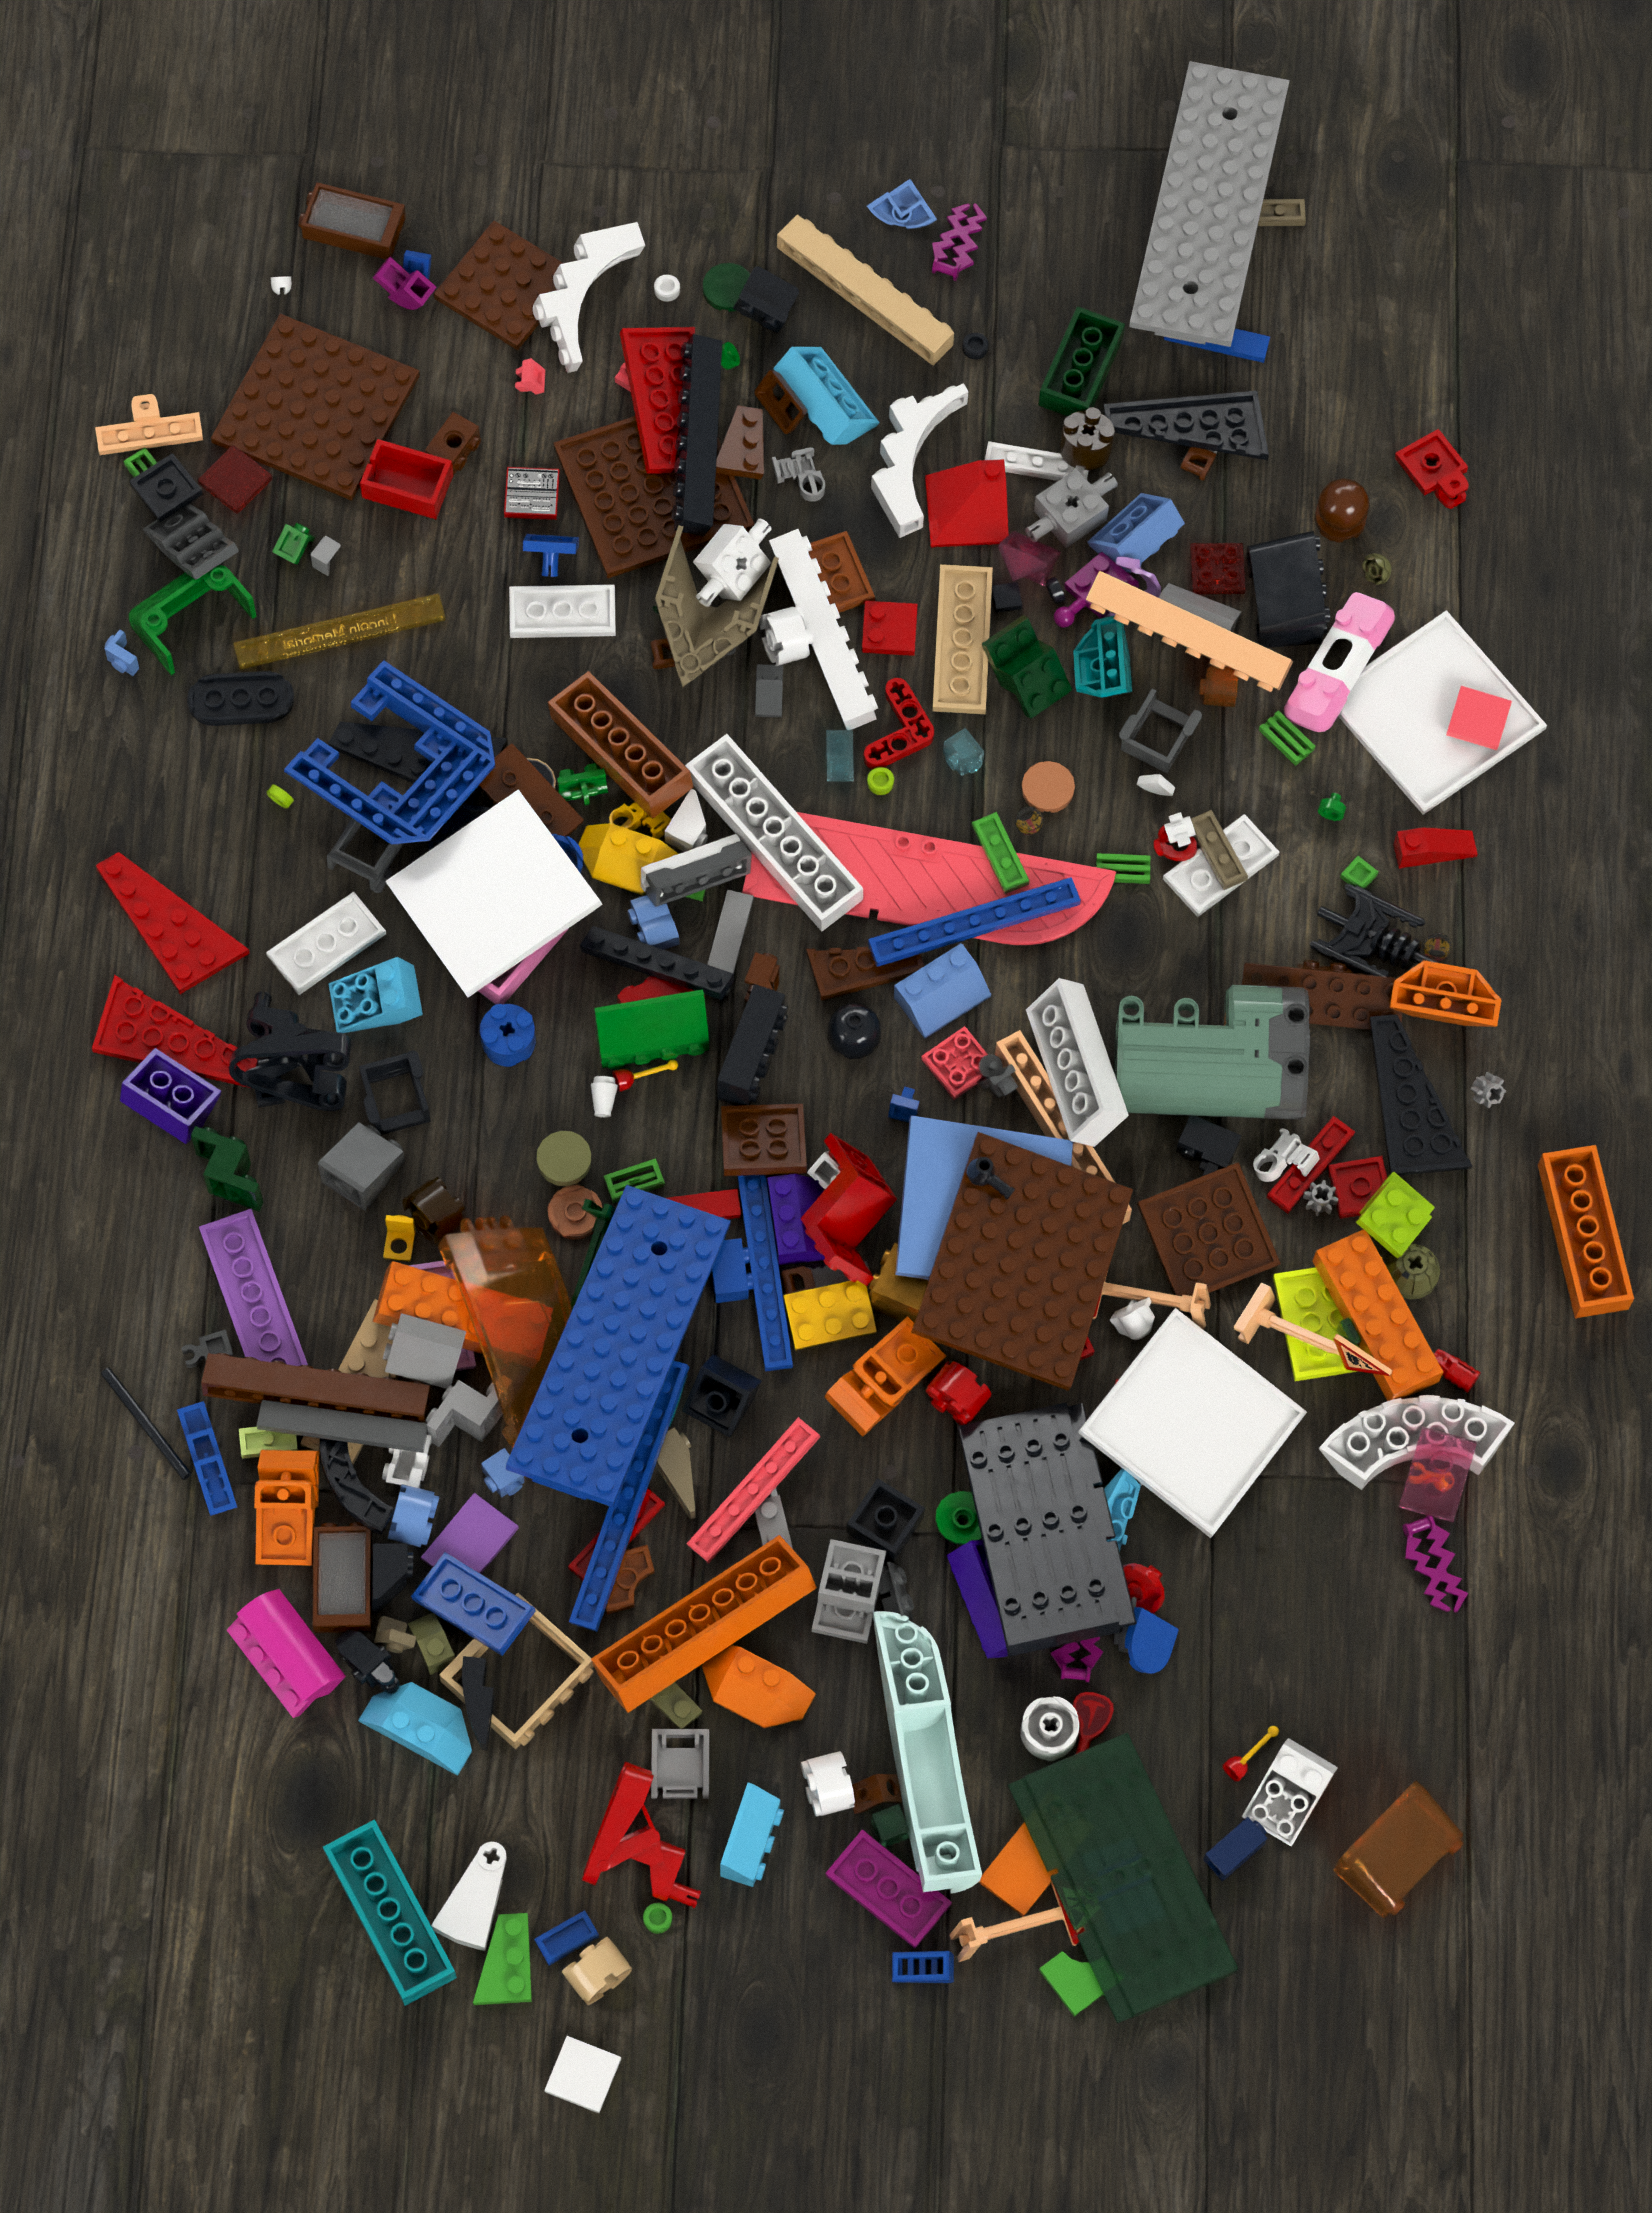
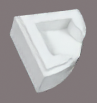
M1161 774L1143 775L1138 778L1137 785L1155 794L1173 796L1175 787Z

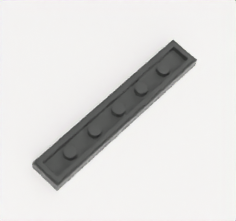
M262 1400L256 1425L258 1430L424 1453L428 1434L427 1423Z

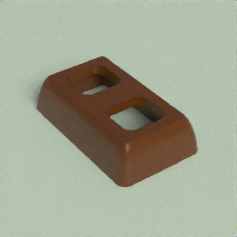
M769 370L754 391L755 396L784 434L791 433L808 412V409L777 371ZM777 384L785 392L780 401L773 393V389ZM791 403L799 410L794 420L788 413V407Z

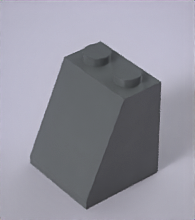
M358 1122L318 1162V1167L323 1184L367 1212L405 1162L404 1151H402L403 1148L399 1143L392 1139L387 1141L380 1136L381 1133L373 1126H364Z

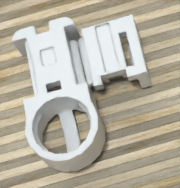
M1282 1128L1279 1130L1281 1136L1270 1150L1264 1148L1253 1163L1257 1177L1261 1181L1271 1182L1279 1178L1287 1164L1291 1165V1163L1298 1165L1297 1168L1306 1177L1320 1158L1316 1150L1301 1143L1300 1137L1297 1134L1293 1133L1290 1135L1288 1130ZM1273 1162L1268 1172L1259 1170L1264 1163Z

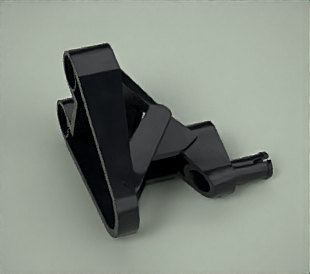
M262 991L257 992L254 996L253 1008L248 1012L246 1025L249 1032L258 1039L251 1041L248 1045L237 1048L232 1053L229 1063L231 1077L241 1085L316 1110H340L345 1103L347 1080L340 1074L321 1070L342 1071L348 1067L352 1047L351 1039L347 1035L338 1032L306 1028L305 1025L299 1023V1017L293 1011L270 1008L272 996L268 992H265L264 999H261ZM269 1057L267 1063L251 1068L246 1072L241 1070L236 1064L240 1060L247 1058ZM302 1065L313 1086L278 1079L277 1077Z

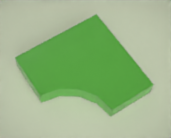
M1063 1951L1039 1968L1040 1973L1074 2017L1121 1981L1104 1958L1094 1962L1081 1963L1071 1959Z

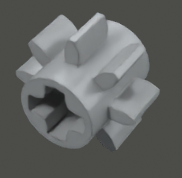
M1486 1072L1485 1076L1476 1077L1470 1089L1476 1094L1473 1100L1487 1108H1490L1492 1104H1500L1504 1093H1506V1090L1501 1086L1504 1080L1489 1072Z
M1323 1180L1322 1184L1318 1185L1312 1182L1309 1187L1311 1192L1306 1191L1303 1196L1304 1199L1309 1200L1306 1210L1312 1209L1316 1212V1216H1319L1324 1211L1331 1214V1205H1337L1338 1198L1332 1196L1335 1193L1336 1187L1330 1188L1326 1185L1325 1180Z

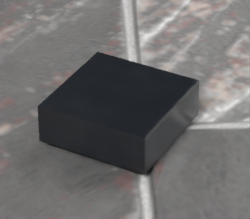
M1018 582L992 585L996 613L1022 609Z

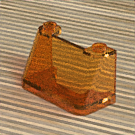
M1416 1780L1343 1854L1333 1871L1385 1919L1390 1913L1395 1916L1405 1906L1406 1903L1403 1901V1898L1443 1856L1448 1852L1453 1856L1462 1847L1464 1842L1461 1839L1464 1835L1429 1792Z

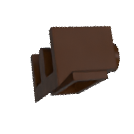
M755 952L744 983L750 984L744 999L745 1002H748L754 984L777 991L780 980V966L777 965L778 958L770 953L760 954Z

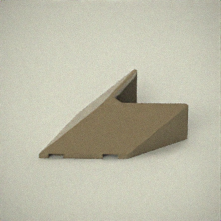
M678 525L655 601L683 688L756 632L779 558L774 556L771 566L764 571L741 601L728 599L717 608L713 606L707 607L696 598L697 591L680 539L683 526Z

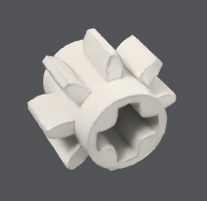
M1181 812L1169 816L1170 823L1164 824L1170 844L1177 842L1179 847L1190 844V837L1196 835L1190 816L1183 818Z

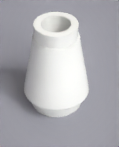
M608 1076L594 1077V1081L591 1083L594 1116L611 1117L618 1087L615 1084V1078Z

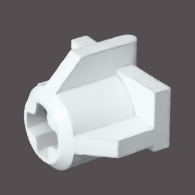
M1148 1297L1138 1302L1131 1300L1128 1306L1114 1312L1110 1321L1120 1334L1128 1336L1133 1340H1139L1151 1332L1155 1318L1149 1308L1152 1302L1151 1299Z

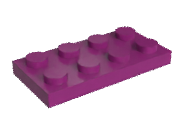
M864 1830L859 1832L825 1873L827 1878L913 1948L919 1945L952 1904L938 1890L923 1892L920 1876Z

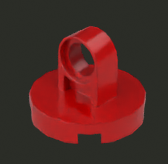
M1135 1563L1123 1565L1130 1598L1136 1597V1607H1141L1154 1614L1162 1607L1165 1599L1164 1588L1160 1581L1163 1573L1153 1565H1150L1148 1568Z

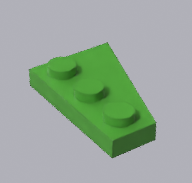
M528 1913L498 1915L473 2005L532 2002Z

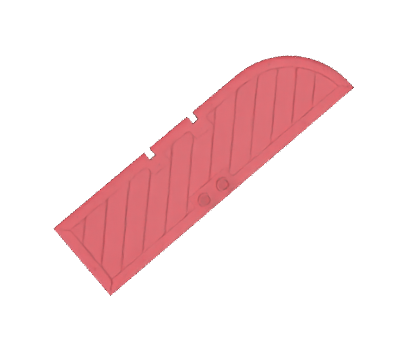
M797 812L863 887V900L846 913L847 915L869 919L870 910L878 912L877 920L913 926L1072 877L1081 900L1080 905L974 937L975 939L1009 945H1036L1062 938L1089 921L1108 897L1116 875V871L1016 853L1030 882L1029 885L1004 894L982 846ZM751 852V873L745 877L742 893L753 895L756 898L798 905Z

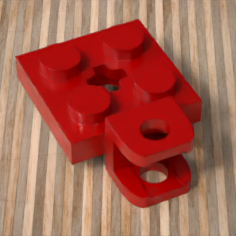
M1439 429L1395 453L1397 462L1424 496L1435 490V496L1448 509H1452L1466 501L1465 491L1468 490L1469 484L1463 474L1467 472L1468 466ZM1426 459L1436 460V465L1428 466Z

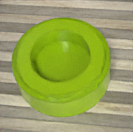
M877 767L871 770L867 778L869 790L876 795L889 793L894 786L892 772L884 767Z
M274 784L267 791L268 797L283 808H289L294 801L287 792Z

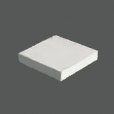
M567 2036L545 2092L600 2113L620 2064L621 2057Z

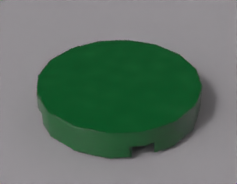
M721 263L712 267L706 273L703 280V295L707 303L720 311L721 309L728 310V312L736 311L733 309V306L750 276L749 271L734 263Z

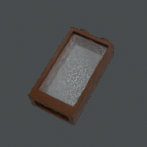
M316 182L314 190L308 193L306 201L308 207L305 213H301L298 226L302 229L304 239L387 259L393 256L406 220L405 205Z
M360 1522L350 1523L349 1526L323 1523L320 1527H314L313 1629L315 1633H344L347 1629L360 1633L372 1632V1530Z

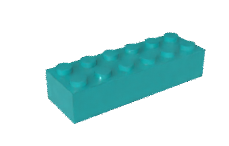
M375 1819L323 1846L330 1865L405 2006L457 1978L453 1966Z

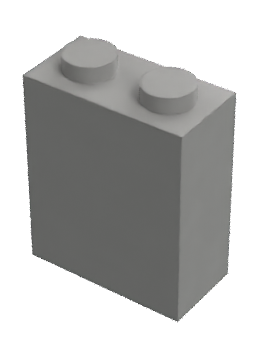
M401 1313L398 1324L392 1323L388 1339L393 1340V1344L387 1343L383 1359L388 1361L385 1372L447 1389L453 1381L466 1331Z

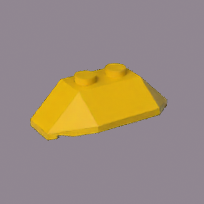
M612 823L587 825L579 842L583 853V862L592 878L640 895L646 894L641 888V867L672 857L673 855H678L676 851L659 839Z

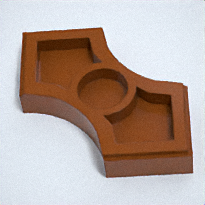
M648 1545L625 1551L606 1606L607 1614L634 1608V1594L637 1586L643 1579L655 1574Z

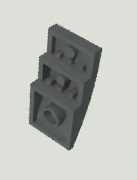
M191 504L186 505L162 522L155 520L143 528L144 533L171 561L195 580L239 552L235 543L226 538L221 529L211 523L203 511Z

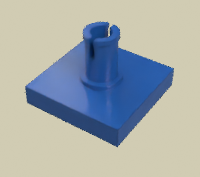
M527 534L523 540V551L543 552L542 576L549 575V565L551 566V577L558 576L559 553L576 554L579 548V537Z

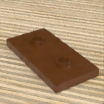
M513 743L494 758V769L478 785L495 805L519 790L551 834L566 837L584 823V819Z

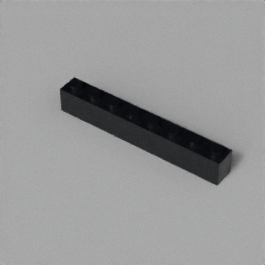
M693 334L687 343H683L681 348V357L684 359L679 379L682 381V389L678 396L681 411L677 418V426L680 427L675 446L676 450H678V458L674 466V472L677 473V481L673 488L676 504L672 510V520H675V531H677L678 525L683 526L682 532L704 537L713 526L722 340Z

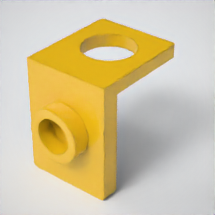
M386 1215L387 1236L383 1258L410 1262L416 1232L414 1219L403 1215ZM398 1239L405 1241L407 1244V1249L400 1254L394 1253L391 1250V1244Z

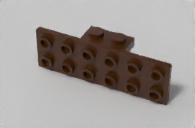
M1304 960L1303 964L1297 963V967L1244 963L1242 985L1303 987L1305 990H1308L1309 1024L1370 1030V1017L1396 1014L1402 1023L1403 1013L1389 1008L1393 983L1397 978L1352 973L1351 969L1346 968V964L1331 963L1330 967L1319 966L1320 962L1313 960Z

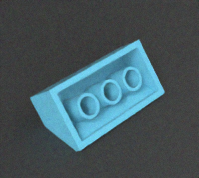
M791 347L773 368L782 375L808 409V418L818 426L823 433V438L832 445L848 444L880 423L822 347Z

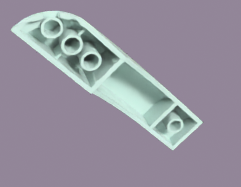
M887 1611L873 1612L887 1718L916 1871H919L923 1892L950 1889L951 1894L957 1893L977 1884L982 1877V1871L965 1797L952 1720L951 1702L939 1649L931 1634L923 1626L920 1628L915 1623L909 1621V1617Z

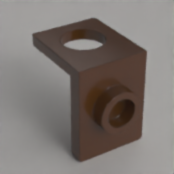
M875 1774L852 1784L855 1798L854 1814H860L882 1803L902 1802L896 1774ZM887 1781L890 1782L894 1788V1796L891 1795L887 1789Z

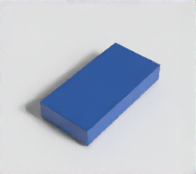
M584 1910L538 1936L534 1941L548 1966L599 1938V1934Z

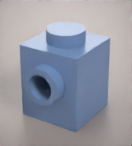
M505 1448L481 1463L482 1472L486 1476L483 1479L492 1493L497 1491L501 1498L506 1494L509 1496L515 1494L522 1488L524 1483V1476L506 1470V1463L510 1455Z

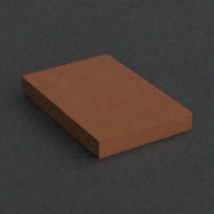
M847 531L810 543L812 551L808 553L811 560L816 558L822 573L817 575L820 582L826 581L831 595L827 599L830 605L835 603L840 613L864 605L865 601H875V595Z

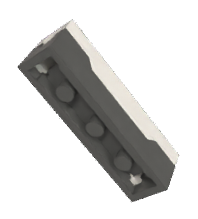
M734 834L641 867V888L646 892L654 906L657 907L750 874L752 854L744 843L740 841L738 835Z

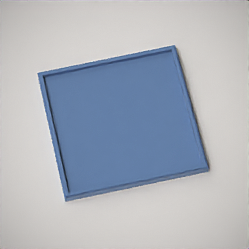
M911 1116L909 1120L895 1275L929 1279L965 1166L978 1132L1071 1166L1073 1142L1053 1137Z

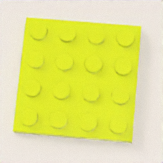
M1316 1267L1273 1275L1282 1319L1334 1341L1335 1335L1339 1334L1358 1347ZM1285 1334L1294 1381L1358 1372L1345 1369L1339 1355L1328 1353Z

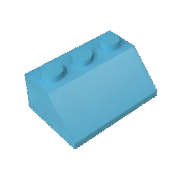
M747 1783L720 1863V1877L754 1887L756 1879L761 1881L766 1864L762 1863L765 1852L770 1853L775 1837L771 1836L774 1825H780L784 1810L780 1809V1799L754 1784Z

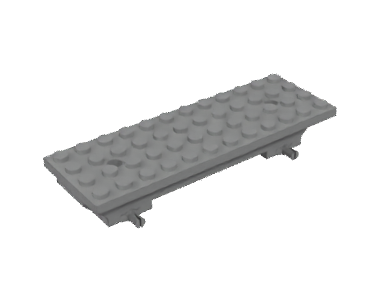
M1192 61L1189 62L1129 327L1155 332L1154 335L1204 345L1208 342L1231 347L1289 80Z

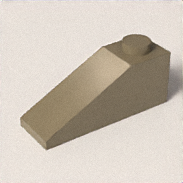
M674 1427L667 1431L655 1467L692 1521L696 1518L689 1451L691 1444L683 1432L679 1434Z

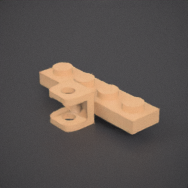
M153 394L133 397L132 413L134 422L95 427L100 455L140 450L144 447L147 449L203 440L199 412L161 418L157 399Z

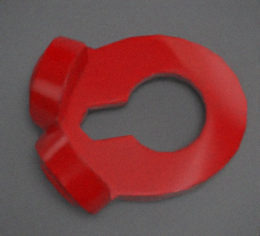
M1165 826L1160 828L1158 838L1154 840V850L1160 857L1165 856L1174 861H1186L1197 853V843L1193 836L1190 837L1191 843L1188 844L1184 851H1176L1173 846L1167 845L1170 841Z

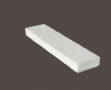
M988 441L985 460L1004 459L1005 472L1059 481L1075 469H1078L1087 480L1089 470H1084V467L1076 465V468L1068 465L1060 453Z

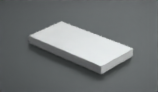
M615 585L509 587L510 638L616 636Z
M1245 814L1223 830L1245 869L1248 879L1279 856V851ZM1200 848L1197 849L1194 857L1180 862L1163 875V880L1197 917L1242 884L1240 883L1223 890Z
M352 892L267 951L266 954L296 993L300 995L385 936L386 930L355 892Z

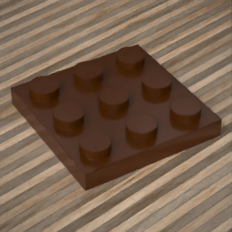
M803 1104L721 1106L724 1176L807 1173Z

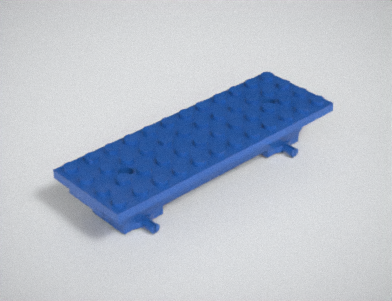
M626 1185L506 1463V1470L531 1478L532 1482L583 1500L588 1498L610 1507L614 1506L730 1227V1220Z

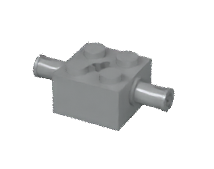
M1078 469L1063 477L1035 497L1034 512L1040 519L1025 528L1027 536L1029 538L1033 536L1031 541L1036 542L1051 531L1065 548L1078 541L1107 521L1109 505L1101 496L1118 486L1115 477H1112V474L1108 472L1099 480L1090 484Z

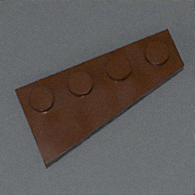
M857 947V949L851 950L829 948V950L821 951L806 949L807 958L821 1001L902 980L924 967L921 954L877 967L868 947Z

